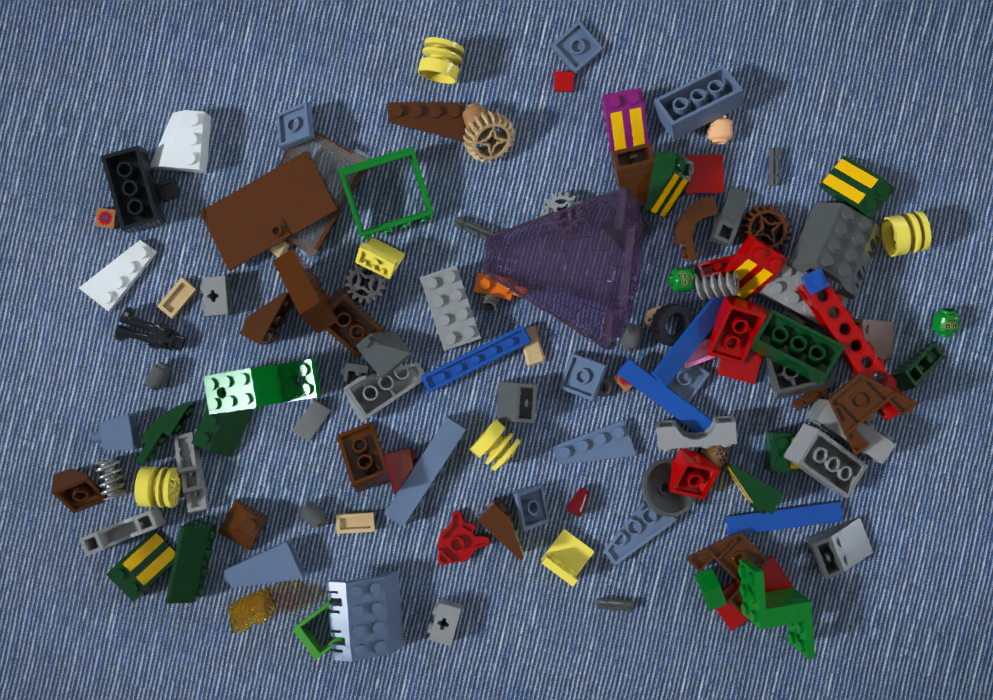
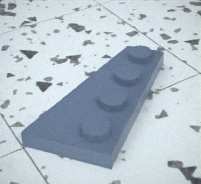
M624 420L552 446L558 465L637 456Z
M644 499L603 551L613 565L616 566L677 520L674 517H665L655 513Z

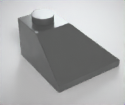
M396 331L370 333L356 345L362 356L382 379L413 355Z

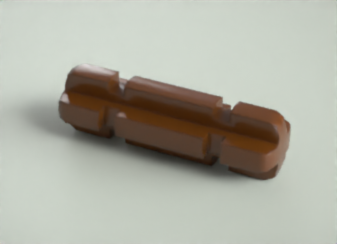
M828 388L803 394L800 396V399L797 398L792 401L793 407L797 411L804 408V405L807 406L819 399L820 395H826L829 392Z

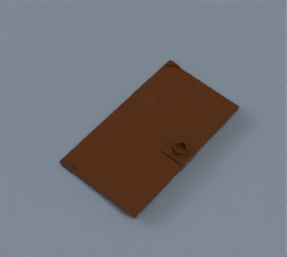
M306 150L199 213L228 270L231 271L336 212L338 208L309 151Z

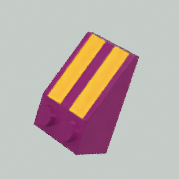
M641 87L602 95L601 106L610 152L649 143Z

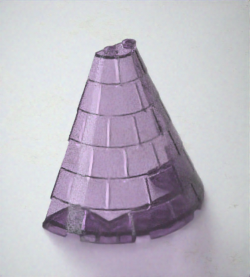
M621 187L560 211L551 212L537 219L529 220L512 228L488 235L484 243L486 250L485 259L483 260L484 274L506 286L523 299L525 298L542 311L548 312L585 338L591 339L604 348V350L613 349L617 345L616 337L622 338L630 321L634 308V301L631 297L635 292H638L641 274L643 245L638 242V238L641 236L643 229L638 200L631 198L634 192L628 187Z

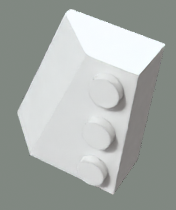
M191 110L172 113L150 168L207 174L211 116L203 111Z

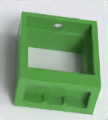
M330 598L292 629L315 660L332 648V643L344 639L334 637L322 646L306 625L326 610L329 604L340 603L338 600L335 601L334 598Z

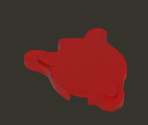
M455 510L452 513L450 525L439 536L437 561L441 565L464 562L473 555L476 549L488 546L490 538L487 535H475L473 533L476 529L475 523L464 521L462 513Z

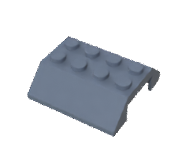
M398 570L379 572V576L350 581H343L340 578L327 581V590L330 591L328 592V597L341 598V603L329 604V610H333L329 612L330 629L333 630L331 631V636L344 638L342 642L336 641L332 643V648L334 649L332 651L333 660L352 662L390 655L404 647Z

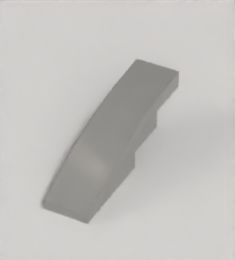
M193 432L174 436L177 470L181 474L183 493L186 494L187 509L190 514L209 510L206 484L198 447L191 444L194 438Z

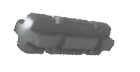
M770 148L768 151V157H770V160H768L769 186H778L780 184V177H778L780 174L779 148Z
M457 217L455 220V227L464 228L463 230L476 236L480 235L483 239L487 240L491 234L490 229L481 228L480 225L469 220L465 221L464 218Z
M597 598L596 607L602 610L607 608V610L613 611L625 610V612H633L634 602L630 600L623 602V600L619 599L605 600V598Z

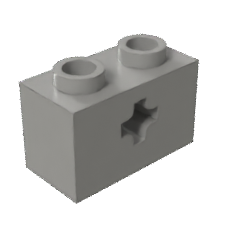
M215 276L202 278L200 291L204 298L202 311L205 313V316L233 315L230 277ZM214 295H219V298L213 299Z
M440 598L439 604L435 603L432 614L436 616L434 622L430 621L427 633H430V641L448 646L452 645L462 604ZM443 618L446 619L445 625L441 624Z

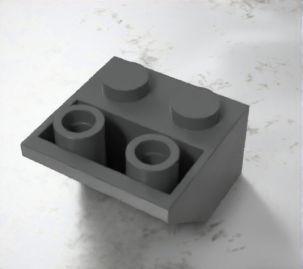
M499 381L496 419L535 423L538 384Z

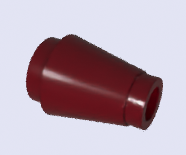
M580 487L567 505L569 506L567 511L578 517L585 514L590 492Z

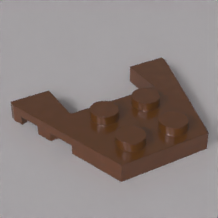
M860 372L855 374L828 398L855 455H858L870 445L856 428L889 401L903 416L918 405L915 400Z
M740 531L686 557L687 561L698 572L714 558L740 585L741 578L738 573L739 559L747 558L761 570H763L768 561ZM740 585L726 598L739 613L741 612V604H743L739 590Z

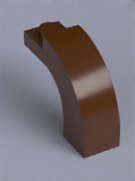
M714 195L702 198L691 204L683 211L676 222L673 236L674 246L682 244L683 248L680 249L683 259H686V263L697 260L692 238L695 225L700 220L718 215Z

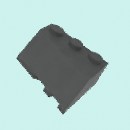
M819 326L813 329V330H815V331L821 333V332H820V329H819ZM766 357L769 381L775 400L833 387L836 382L833 369L822 386Z

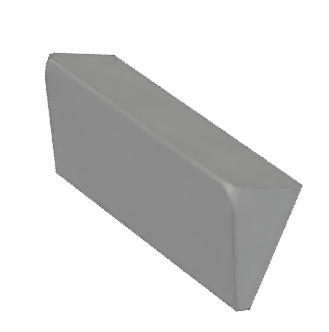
M313 400L292 432L310 441L331 410L318 400Z

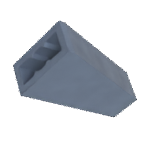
M289 539L227 567L224 570V579L227 584H230L231 588L296 580L302 578L306 571L292 540Z

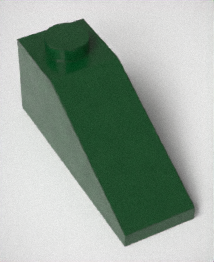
M933 341L897 367L890 375L896 380V387L899 391L904 392L916 388L946 356L935 341Z

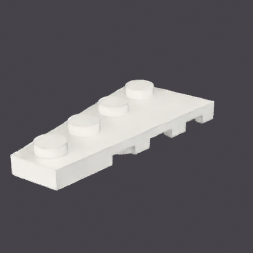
M139 240L80 286L79 289L107 311L112 312L157 254V251L143 240Z

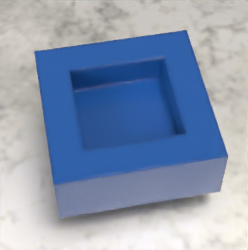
M821 267L801 277L810 295L830 285Z

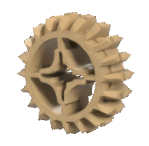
M488 111L487 115L481 112L480 118L474 116L475 121L469 122L470 128H465L466 134L463 135L465 140L464 146L468 154L473 159L479 160L482 163L485 160L490 163L492 159L497 161L499 156L504 158L503 153L509 152L508 147L513 146L512 140L515 139L513 134L515 131L511 121L505 115H500L497 111L494 114ZM495 127H500L502 130L498 131ZM477 144L484 145V147H478Z

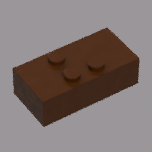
M293 248L273 261L299 314L318 334L338 321L328 302V299H330L329 295L324 289H321V286H323L322 282L317 276H314L311 268Z

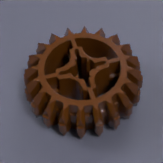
M761 204L759 209L756 206L753 207L752 212L747 211V217L741 219L745 223L739 225L740 229H744V231L739 233V236L745 237L741 240V243H744L749 234H752L756 238H762L765 243L767 242L769 246L779 251L778 249L783 250L785 248L784 244L789 243L786 237L792 235L791 232L787 231L792 228V225L786 224L790 218L784 219L785 212L778 213L779 207H775L772 210L771 204L767 205V207ZM762 215L771 217L775 220V223H769ZM756 219L757 229L754 233H752V223ZM772 226V228L769 229L766 233L758 234L764 228H769ZM776 228H779L778 238L774 241V231Z

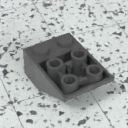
M860 517L805 538L818 572L826 580L845 573L873 553Z

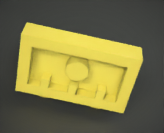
M372 237L367 244L362 242L355 263L390 280L403 260L405 253Z
M563 529L543 555L541 562L560 578L574 586L578 581V573L593 555L594 550L566 529Z

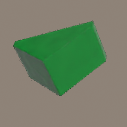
M712 567L694 574L709 611L727 605Z

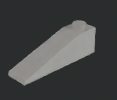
M418 362L397 367L384 379L377 373L361 376L343 389L352 409L361 422H364L422 382L420 376L424 375L425 372Z

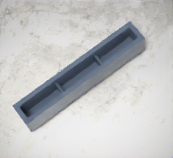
M449 416L446 417L384 515L402 527L406 522L408 524L411 523L416 515L413 513L416 506L420 508L426 499L423 497L427 490L431 492L436 484L434 481L437 474L441 476L447 467L444 463L448 458L451 460L457 452L454 449L458 442L462 444L468 435L465 433L466 427Z

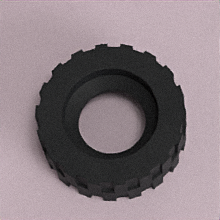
M671 303L662 305L652 317L651 331L659 343L672 347L695 317L686 306ZM671 316H677L681 321L680 330L674 335L666 331V322Z

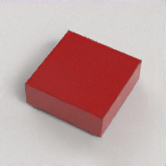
M555 71L554 92L573 93L574 72Z

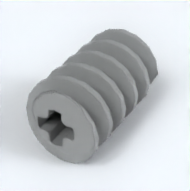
M734 271L733 277H731L729 272H726V278H723L722 273H719L718 279L715 278L714 274H711L710 280L707 279L706 275H703V280L700 281L697 276L695 278L697 293L702 300H706L707 296L709 299H713L715 296L721 298L722 295L728 297L730 293L733 296L737 295L739 291L737 271Z
M112 458L94 463V465H100V468L95 471L102 473L97 479L104 480L99 485V487L106 488V490L101 492V495L108 496L104 500L116 498L127 493V490L121 489V487L126 485L125 482H119L124 476L117 474L122 468L115 467L120 463V460Z

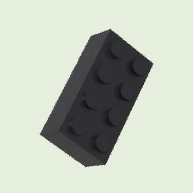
M137 145L102 155L101 159L121 231L134 233L166 224L147 151Z

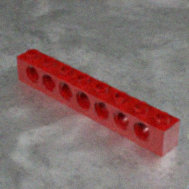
M825 276V277L827 278L829 284L831 285V281L829 280V278H828L827 276ZM804 283L796 287L827 336L845 345L840 355L853 375L860 372L873 379V376L877 374L879 377L878 382L905 395L902 391L898 390L896 380L885 370V363L880 358H877L874 353L875 348L869 341H866L862 328L854 323L852 313L847 308H844L841 303V296L834 292L830 285L820 290L825 295L823 301H820L818 298L820 291L810 295ZM831 307L834 308L836 312L833 318L829 315V310ZM842 324L846 326V332L844 334L840 332V326ZM852 341L857 343V348L854 351L851 348ZM864 357H866L868 360V364L866 367L862 365V359ZM889 401L877 410L881 418L887 420L900 414Z

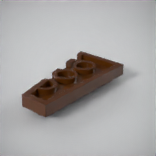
M388 102V123L464 143L465 123L462 113L465 110V103Z

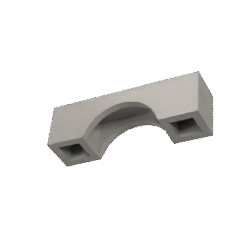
M734 415L714 417L711 425L706 430L698 433L683 430L676 420L656 421L658 450L672 451L676 448L690 450L693 447L712 448L717 445L730 447L733 444H737Z
M159 506L88 534L79 538L87 557L122 541L156 529L166 523Z

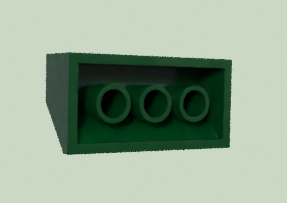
M771 310L754 338L751 350L823 386L845 345Z
M225 388L222 389V394L224 397H226ZM207 407L191 444L209 452L233 457L254 408L209 415Z
M193 519L181 526L165 603H194L203 596L205 590L203 581L206 579L209 571L207 562L211 559L213 549L210 548L217 534L215 530L216 524Z

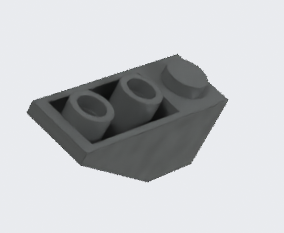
M734 187L729 188L709 241L724 247L732 245L749 193Z

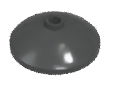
M670 458L653 462L646 469L642 479V493L647 505L655 513L665 517H675L685 513L691 507L695 498L669 491L671 467L674 460Z

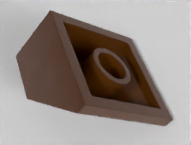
M72 468L53 475L51 493L73 513L106 501L104 499L108 497L107 495H101L103 490L88 475Z
M236 499L218 533L251 551L270 517Z

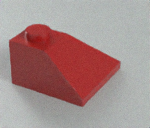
M680 448L672 462L669 491L671 493L705 499L721 469L700 453Z

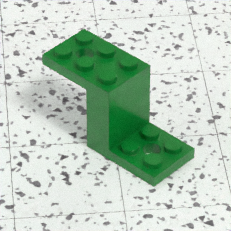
M315 358L203 376L209 415L321 397ZM299 375H300V376L302 377V379H303L302 385H300V384L298 383V376H299ZM223 388L226 390V397L222 394Z
M747 558L739 559L738 573L741 578L739 590L743 600V604H741L743 615L760 630L788 625V642L807 659L815 658L811 601L793 587L765 592L764 571Z

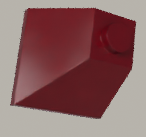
M411 446L392 450L384 455L393 494L400 490L414 468L415 461H417L416 451L412 450Z

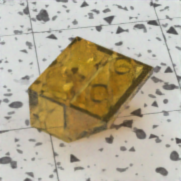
M268 586L234 601L228 607L232 633L240 631V633L245 632L251 628L252 624L256 622L258 625L269 619L268 617L273 615L277 605Z

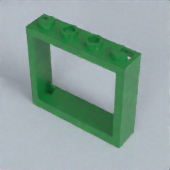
M413 146L338 169L360 237L364 236L365 239L375 237V232L383 231V234L394 231L393 227L401 225L402 228L413 225L412 221L419 219L420 222L430 220V215L434 214ZM409 157L426 211L364 230L347 176Z

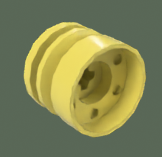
M437 37L426 38L424 41L425 48L422 50L423 55L426 57L420 59L418 74L439 83H457L460 69L455 64L462 63L461 56L464 54V48L456 42Z
M922 211L906 213L903 216L885 217L881 223L882 243L889 256L895 257L908 254V252L915 253L929 249L931 244V228L926 215Z
M497 419L491 423L470 448L477 457H481L485 453L489 455L485 461L486 465L494 459L495 462L491 466L493 471L507 463L521 442L518 438L511 443L509 442L514 435L512 432L503 437L502 434L506 427Z
M155 466L141 467L135 481V500L139 507H154L157 504L160 508L176 507L181 493V474L178 473L177 467H162L160 470Z

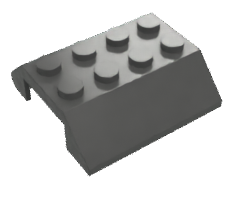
M816 202L787 265L803 274L810 268L815 270L821 267L825 276L844 286L838 291L839 294L846 298L854 299L860 287L859 280H863L871 258L874 255L872 249L877 248L882 235L875 221L843 203Z

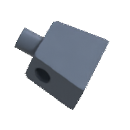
M135 413L124 414L99 423L100 431L91 433L92 443L101 442L103 450H135L141 448Z

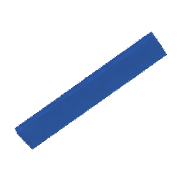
M724 295L721 298L715 296L713 299H709L651 373L662 386L667 387L714 327L718 310L725 297Z
M524 325L420 377L428 393H431L532 341Z
M628 358L617 371L619 376L694 432H702L711 425L713 420L668 386H662L651 373L631 358Z
M834 501L775 509L773 514L766 511L765 514L751 512L725 516L727 535L729 536L737 531H740L742 534L840 522L843 521L841 502Z

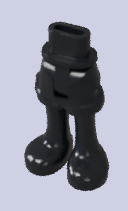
M131 307L124 309L119 319L120 323L149 331L150 334L138 332L120 324L116 328V340L123 342L127 338L146 342L150 348L156 350L169 349L172 351L175 349L182 351L186 337L179 335V332L167 327L165 323L157 322L153 324L137 318L135 310Z

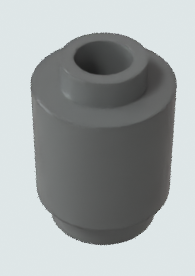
M629 323L620 341V344L623 345L622 349L632 353L634 350L638 351L644 335V328Z
M158 361L157 364L153 365L145 379L147 382L146 386L155 391L163 389L172 374L170 372L172 367Z
M311 501L300 510L301 517L314 529L317 527L321 529L328 521L326 519L328 515L316 503L313 504Z

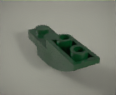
M194 401L185 402L160 416L141 437L140 441L146 445L135 461L140 464L152 462L157 456L156 451L158 447L166 442L167 436L178 435L184 428L183 422L193 414L195 410L193 407L196 403Z

